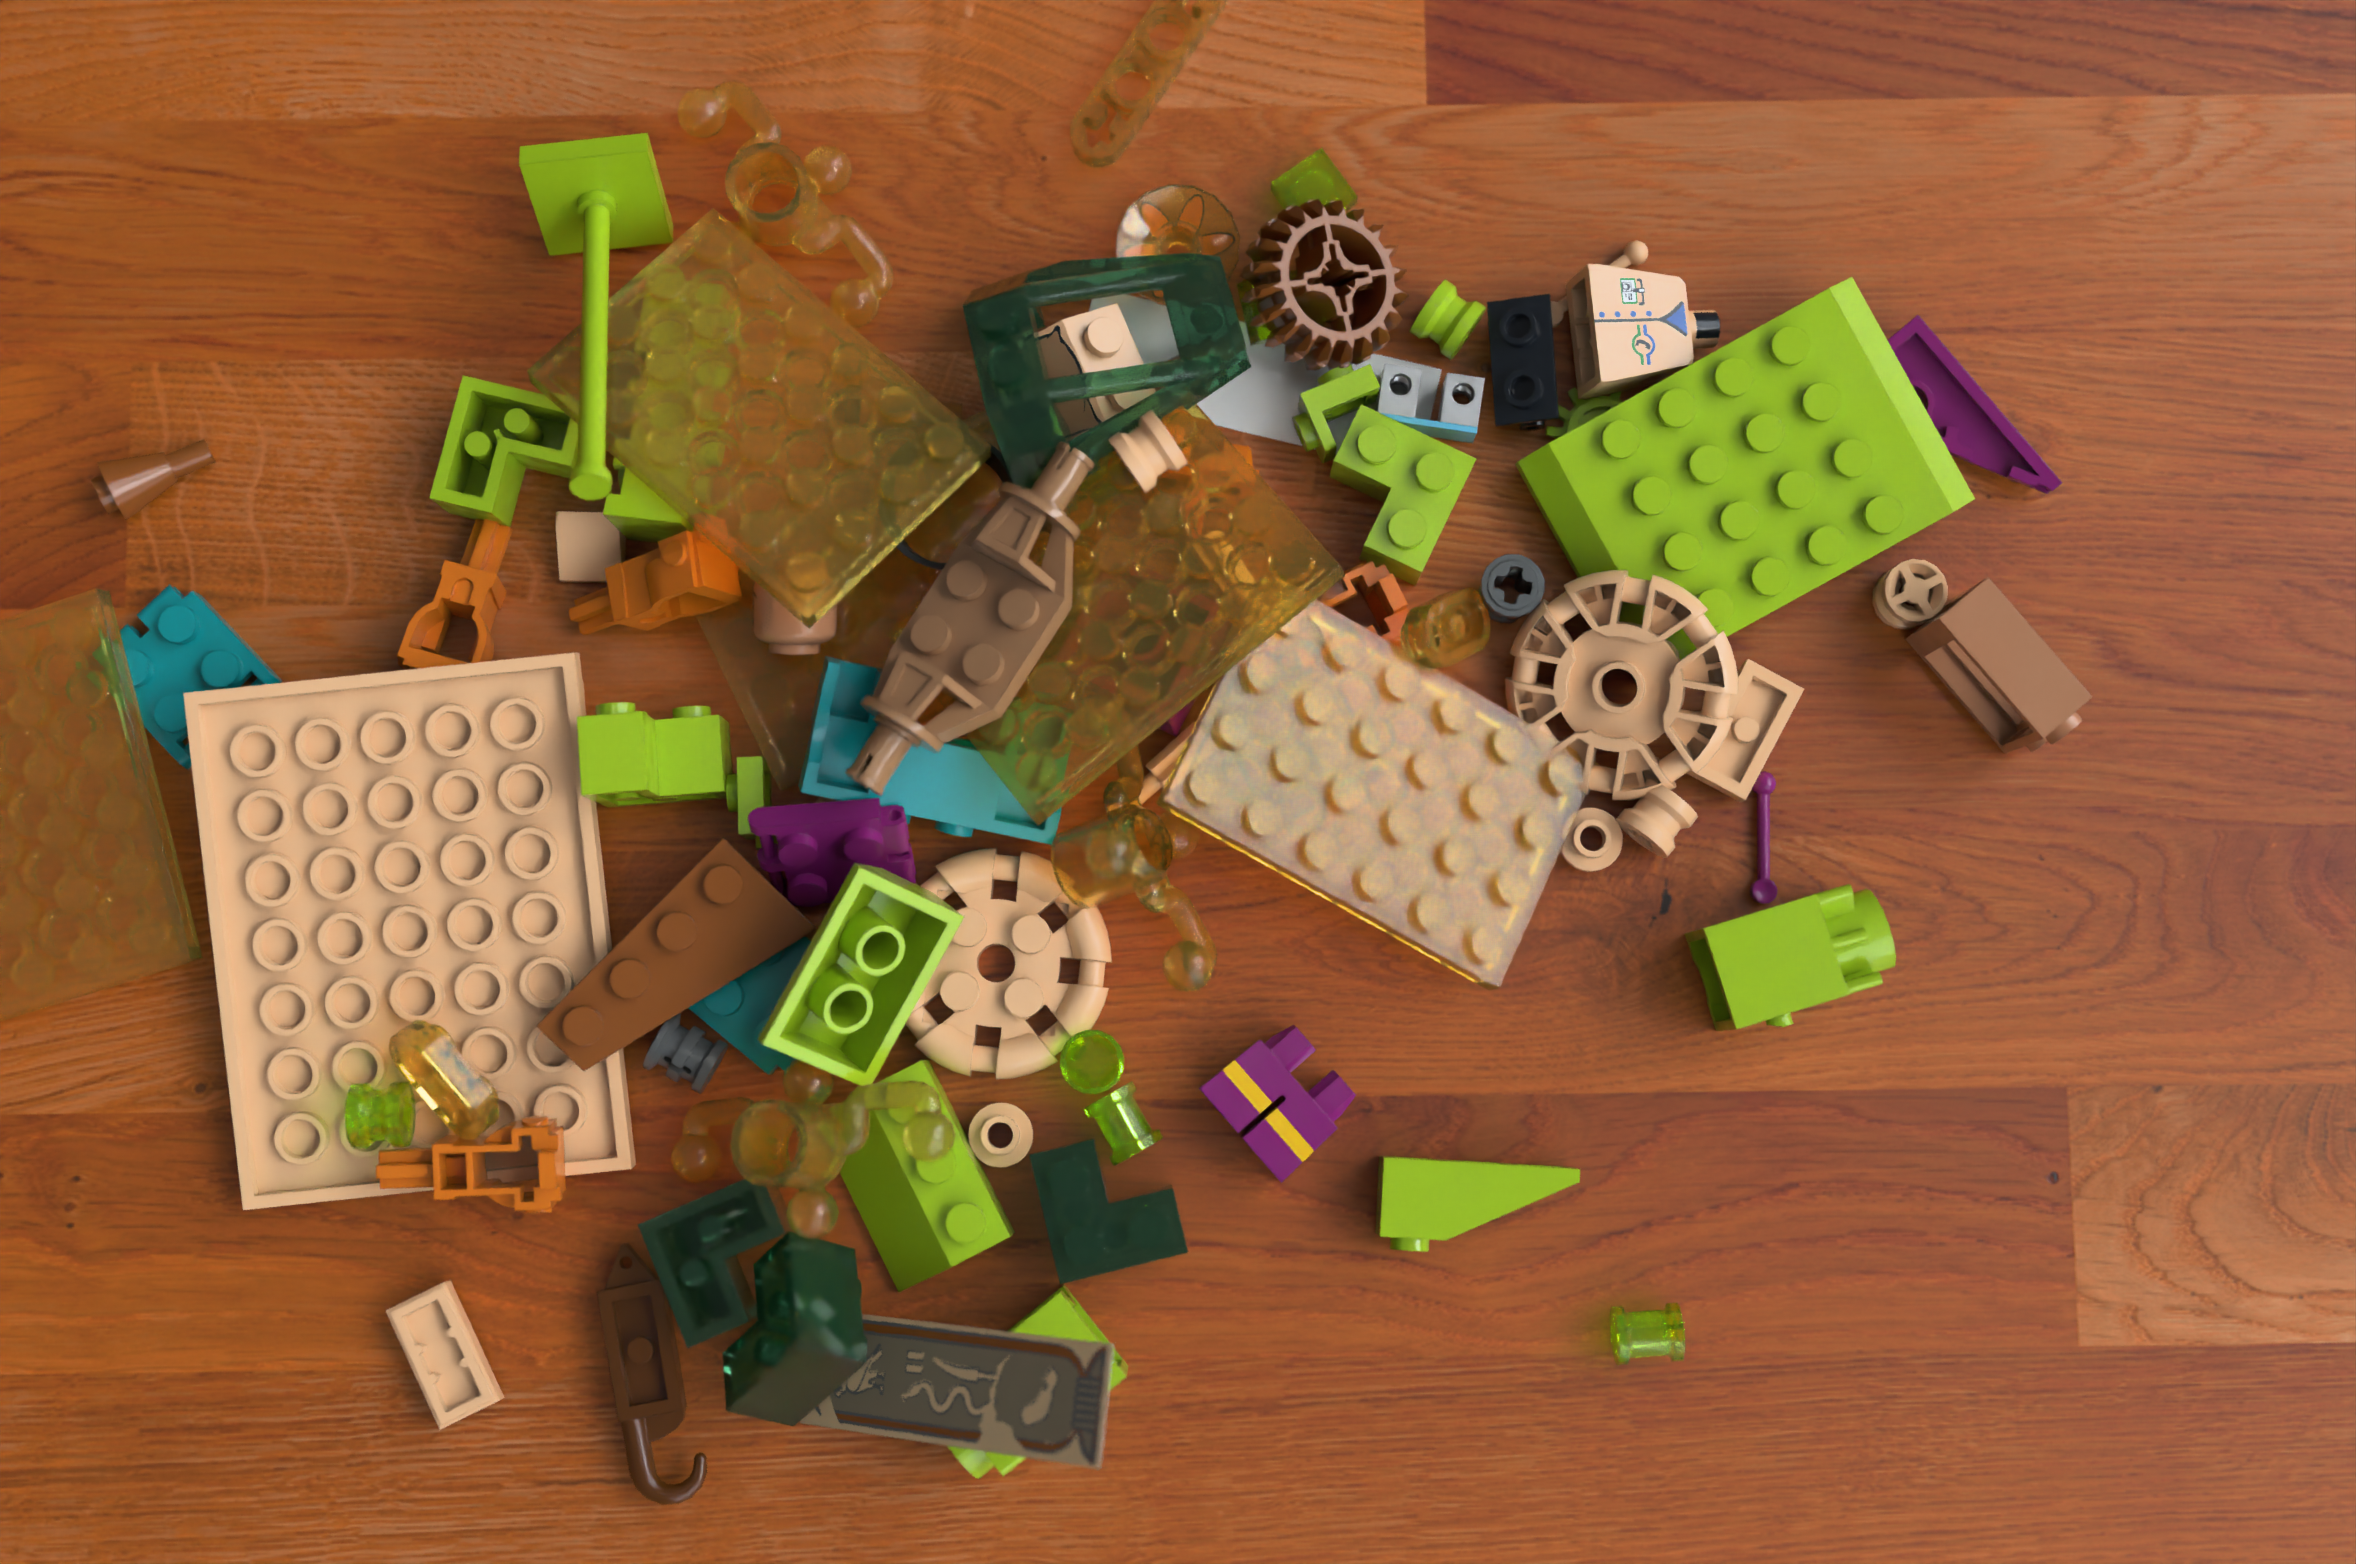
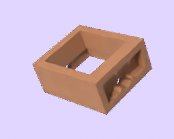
M1989 577L1953 598L1943 606L1938 614L1924 622L1905 638L2004 754L2024 746L2033 752L2046 742H2049L2051 745L2056 743L2081 723L2083 719L2076 711L2093 697Z

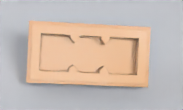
M451 1280L445 1281L386 1310L440 1430L505 1398Z

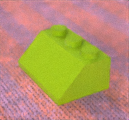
M854 863L757 1040L767 1047L870 1089L964 916L925 888L883 868Z
M921 1060L877 1082L870 1089L866 1088L813 1118L898 1292L967 1260L1011 1237L1015 1233L979 1159L971 1149L969 1139L929 1060Z

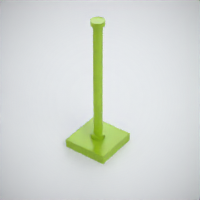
M648 133L520 146L519 166L549 256L583 252L577 466L570 473V490L575 496L585 500H598L606 497L611 491L612 482L611 473L605 468L609 250L673 243V222Z

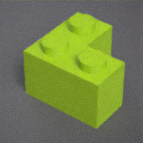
M463 375L429 498L449 514L475 520L476 518L481 520L488 519L510 527L526 468L570 478L572 469L577 466L579 403Z
M1362 404L1333 460L1329 477L1384 503L1365 541L1359 559L1362 561L1366 560L1367 563L1373 561L1376 568L1385 564L1390 574L1393 573L1395 577L1416 586L1476 458Z
M614 702L596 705V715L577 717L581 795L608 808L726 798L727 775L733 774L729 722L720 715H711V707L709 706L677 707L672 709L673 718L655 720L645 711H636L635 703Z

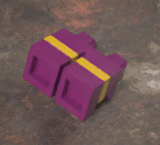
M1295 1025L1272 1036L1266 1043L1259 1039L1199 1088L1237 1133L1278 1097L1283 1096L1282 1102L1241 1136L1281 1183L1338 1129L1333 1122L1343 1114L1356 1096L1334 1070H1331L1308 1092L1296 1081L1290 1073L1314 1053L1316 1049Z

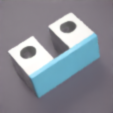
M1384 364L1377 401V412L1430 437L1473 443L1478 429L1485 378L1447 373L1443 382L1438 421L1415 418L1422 369ZM1399 384L1404 386L1408 393L1397 395L1392 392L1390 387ZM1464 394L1468 397L1470 403L1459 404L1453 399L1452 395Z

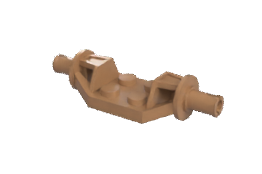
M1059 442L1056 446V451L1031 489L1009 482L1001 485L998 490L1001 500L959 543L890 649L873 696L865 695L860 702L861 706L874 716L873 720L878 725L852 765L845 771L846 775L867 789L869 787L872 792L882 796L885 786L911 746L914 748L921 746L933 753H939L944 743L1001 718L1072 608L1073 542L1079 537L1080 530L1067 517L1064 510L1088 472L1092 471L1095 466L1088 456L1075 447L1069 452L1071 448L1069 444ZM1040 531H1045L1050 534L1042 566L1039 568L1028 556ZM940 691L956 700L925 726L922 727L915 722Z

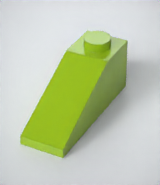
M1379 1156L1375 1233L1380 1237H1390V1249L1427 1252L1429 1251V1240L1446 1241L1579 1183L1580 1169L1564 1166Z

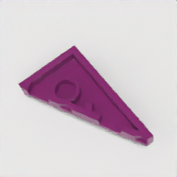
M1919 315L1914 317L1887 340L1952 456L2045 494H2048L2062 484L2061 480Z

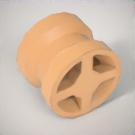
M1151 409L1140 416L1138 427L1129 433L1117 432L1108 439L1144 493L1154 488L1157 483V477L1168 469L1178 471L1188 464L1172 436Z
M1910 559L1903 561L1878 579L1872 596L1875 612L1884 623L1893 628L1907 630L1918 627L1942 610L1947 601V582L1937 566L1926 560ZM1904 602H1908V603H1910V604H1914V606L1906 605V604H1904Z
M1647 779L1645 781V786L1643 787L1652 786L1659 783L1654 780ZM1661 785L1647 791L1645 796L1639 799L1633 808L1624 809L1616 818V821L1620 828L1640 845L1660 857L1667 858L1675 848L1674 837L1680 829L1691 827L1698 818V815L1682 798Z

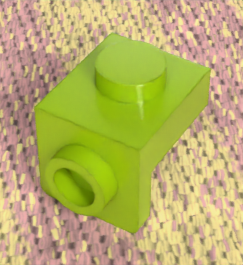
M1351 364L1346 368L1336 367L1317 379L1319 386L1300 393L1297 408L1300 414L1292 417L1293 424L1305 451L1308 452L1316 449L1322 464L1334 459L1337 449L1327 422L1358 410L1361 404L1367 406L1377 400L1380 385L1370 364L1357 370H1353Z
M763 756L737 757V774L727 775V806L729 812H738V834L747 840L755 839L756 850H759L762 847L759 836L753 834L750 830L748 815L756 808L772 806L771 763ZM772 835L774 843H778L776 835Z

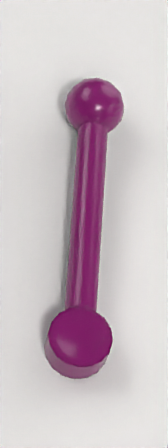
M1766 771L1760 772L1752 787V790L1757 794V880L1750 886V896L1759 904L1770 903L1777 896V886L1770 880V794L1776 787V781L1774 776Z

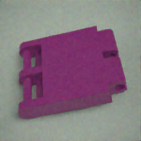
M879 798L759 807L752 810L748 815L750 830L753 834L759 836L762 846L757 853L761 869L768 872L771 884L794 906L813 907L824 903H833L854 863L883 868L901 878L916 883V869L911 844L908 842L909 832L905 811L902 806H881ZM772 835H776L778 843H774ZM781 871H785L786 879H783Z

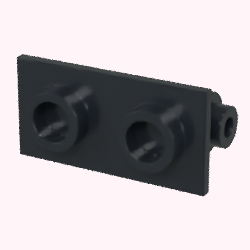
M1550 294L1487 302L1495 425L1520 424V430L1523 431L1545 428L1546 420L1559 419Z

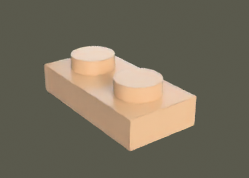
M1750 659L1742 663L1737 673L1738 694L1731 695L1727 715L1733 718V721L1720 749L1698 773H1695L1693 770L1687 772L1688 775L1740 803L1747 799L1804 691V688Z

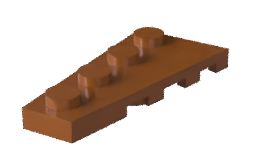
M723 837L536 1027L580 1069L586 1071L817 928Z

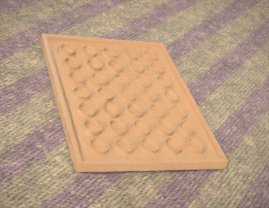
M573 652L183 693L243 1210L434 1190L433 1187L380 1189V1179H376V1165L379 1164L378 1152L387 1149L432 1148L434 1142L446 1135L463 1134V1137H486L512 1121L522 1120V1118L531 1116H547L548 1119L557 1118V1126H563L565 1176L632 1169L636 1165L623 1048L583 1071L536 1027L612 950L597 807L595 801L581 795L577 717L586 716L580 654ZM522 1136L523 1148L519 1151L485 1152L487 1179L499 1178L503 1183L539 1179L538 1153L542 1150L532 1151L531 1136Z

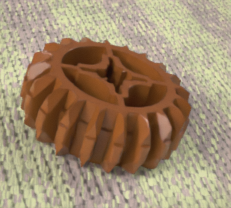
M1318 198L1316 200H1307L1300 206L1290 205L1277 214V218L1269 220L1260 227V231H1258L1260 238L1250 243L1245 252L1253 262L1245 266L1239 276L1253 284L1254 288L1245 292L1241 301L1255 304L1259 311L1252 318L1250 326L1261 327L1266 325L1270 334L1267 336L1265 347L1274 348L1283 343L1285 345L1284 362L1295 363L1303 358L1307 371H1317L1327 366L1329 371L1336 367L1346 368L1350 364L1358 365L1370 359L1373 351L1385 347L1388 341L1391 340L1388 331L1398 327V324L1403 320L1395 308L1402 305L1409 296L1395 287V282L1401 280L1407 271L1402 268L1392 267L1390 257L1395 254L1398 246H1383L1378 238L1384 225L1373 224L1366 228L1364 226V209H1353L1346 214L1342 200H1332L1323 206ZM1298 244L1300 256L1295 258L1296 276L1290 280V259L1295 246ZM1358 291L1357 312L1351 325L1349 315L1354 313L1352 298L1354 293Z

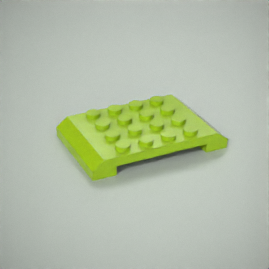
M1853 277L1824 290L1567 432L1515 464L1577 578L1596 572L1628 570V577L1651 580L1652 576L1656 575L1670 580L1697 597L1708 608L1704 612L1705 616L1719 634L1724 631L1726 637L1975 500ZM1623 602L1619 621L1642 625L1645 606ZM1682 628L1666 639L1677 648L1680 660L1696 650V647Z

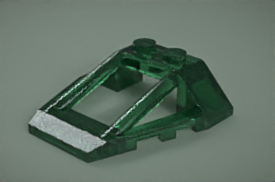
M1180 253L1061 261L972 290L963 304L986 413L1012 482L1023 488H1032L1056 451V446L1059 442L1069 444L1071 447L1069 452L1075 447L1094 462L1095 466L1092 471L1088 472L1085 477L1087 478L1101 468L1097 461L1114 451L1108 439L1117 432L1129 433L1138 427L1140 416L1150 409L1159 420L1181 405L1187 411L1252 367L1220 256ZM1150 290H1162L1180 359L1055 378L1048 377L1037 330L1046 327L1041 306ZM1164 387L1073 439L1070 428L1055 404Z

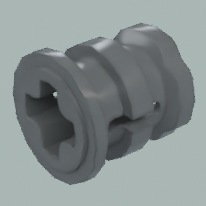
M1506 554L1496 558L1486 567L1478 589V602L1490 619L1499 623H1513L1539 605L1545 592V579L1540 568L1531 559L1520 554ZM1505 578L1514 579L1515 590L1524 593L1520 594L1513 604L1504 601L1505 595L1503 590L1494 588L1500 587Z
M677 1014L661 1026L648 1049L643 1068L651 1070L656 1065H660L667 1069L666 1077L675 1082H679L683 1078L691 1082L693 1091L701 1094L719 1067L727 1051L728 1044L721 1040L712 1043L705 1039L706 1031L697 1026H693L690 1030L681 1026V1014Z

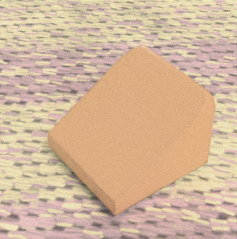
M556 512L555 528L560 581L607 583L604 568L619 562H625L626 537L603 515V512Z

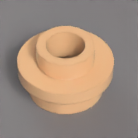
M1583 808L1575 811L1564 820L1558 834V846L1563 858L1574 868L1586 872L1599 871L1610 866L1619 856L1623 845L1622 830L1616 819L1608 812L1598 808ZM1585 828H1595L1600 832L1602 845L1597 851L1587 850L1581 844L1580 835Z
M994 1103L984 1107L974 1116L969 1127V1143L975 1156L983 1163L998 1168L1009 1167L1021 1161L1028 1154L1033 1143V1127L1025 1112L1017 1106L1009 1103ZM998 1122L1007 1124L1013 1132L1011 1143L1004 1148L994 1146L988 1136L990 1128Z

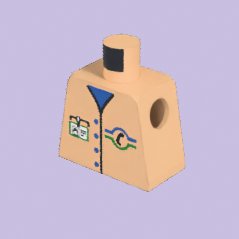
M1587 264L1566 283L1578 399H1589L1654 385L1691 365L1694 360V348H1714L1719 341L1720 321L1718 314L1714 310L1689 311L1686 284L1678 276L1601 264Z

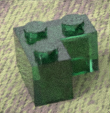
M1096 1138L1034 1152L1029 1155L1060 1284L1188 1253V1246L1173 1185L1110 1200Z
M772 1169L754 1174L638 1224L687 1348L743 1325L761 1315L737 1254L796 1229Z
M788 1231L753 1264L758 1321L722 1353L726 1411L795 1426L867 1363L868 1343L863 1330L860 1301L862 1286L857 1273L855 1249Z

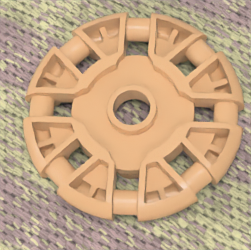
M1609 570L1585 575L1564 584L1566 590L1564 593L1551 602L1543 599L1531 611L1521 625L1510 650V654L1514 655L1515 659L1512 677L1505 678V694L1511 722L1519 740L1523 737L1526 738L1538 755V758L1534 761L1546 773L1567 787L1586 795L1589 794L1590 790L1613 794L1612 800H1636L1643 798L1647 791L1661 785L1669 790L1676 788L1675 780L1690 770L1698 773L1710 762L1720 749L1733 721V718L1727 715L1731 695L1738 694V675L1732 648L1725 632L1717 633L1704 614L1708 608L1697 597L1670 580L1653 575L1651 580L1628 577V570ZM1623 602L1645 606L1642 625L1619 621ZM1578 613H1581L1592 629L1585 631L1574 641L1565 629L1564 623ZM1682 628L1696 647V650L1680 660L1677 648L1666 639ZM1540 661L1558 664L1553 686L1537 681ZM1623 669L1635 678L1637 693L1633 701L1626 704H1616L1607 699L1602 690V680L1608 671ZM1686 687L1705 691L1702 711L1681 709ZM1560 712L1569 726L1575 731V733L1561 742L1557 740L1545 723ZM1666 733L1676 749L1660 760L1654 755L1647 744ZM1597 748L1605 751L1620 752L1617 769L1595 765ZM1647 779L1654 780L1659 783L1652 786L1643 787L1645 786V781Z
M997 848L978 849L951 857L936 865L935 867L938 869V872L920 885V887L933 892L942 900L955 891L967 906L957 910V912L964 916V919L905 1024L918 1040L914 1046L940 1066L971 1077L972 1071L996 1073V1080L1012 1079L1030 1075L1058 1062L1055 1055L1073 1041L1079 1045L1090 1032L1104 1007L1109 988L1103 987L1106 963H1112L1111 944L1105 922L1094 901L1090 904L1086 902L1074 887L1078 881L1066 870L1041 856L1021 851V856L1019 857L997 854ZM994 880L1017 882L1016 902L992 899ZM1053 903L1058 906L1068 919L1067 923L1054 933L1046 921L1039 916L1040 913ZM993 945H1002L1009 948L1015 958L1013 973L1009 978L1001 982L986 980L979 970L981 954L985 949ZM1061 958L1080 960L1078 984L1058 983L1061 972ZM940 994L944 1004L955 1013L938 1025L924 1006ZM1046 1005L1058 1021L1038 1036L1026 1020L1034 1016ZM978 1025L1001 1028L999 1048L976 1045Z

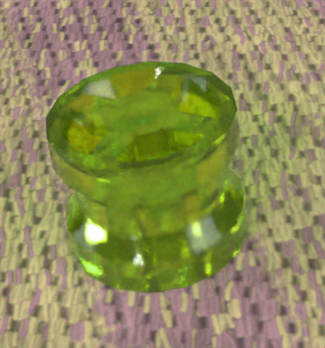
M1085 1030L1075 1034L1065 1043L1060 1054V1069L1063 1078L1073 1089L1083 1094H1099L1110 1090L1119 1082L1124 1072L1125 1056L1120 1044L1111 1035L1100 1030Z
M394 1081L387 1088L374 1089L368 1082L352 1084L348 1090L345 1107V1125L350 1146L353 1149H368L375 1142L387 1141L394 1148L411 1145L416 1122L415 1098L411 1084L408 1081Z

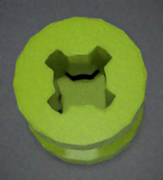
M1445 279L1434 291L1417 316L1410 332L1419 339L1429 337L1439 344L1440 353L1452 360L1478 325L1487 307L1478 301H1465L1457 295L1456 286Z

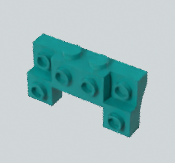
M825 656L811 716L813 724L798 784L801 793L839 801L879 798L881 806H902L905 811L907 824L910 823L911 816L935 820V829L955 836L971 837L973 829L1054 845L1061 816L1069 760L1080 719L1074 711L1014 698L1010 705L1001 746L959 737L944 743L939 753H933L921 746L919 748L911 746L885 786L882 796H879L872 792L869 787L867 789L845 774V771L852 765L878 725L873 720L874 716L865 710L860 702L865 695L873 696L883 669Z

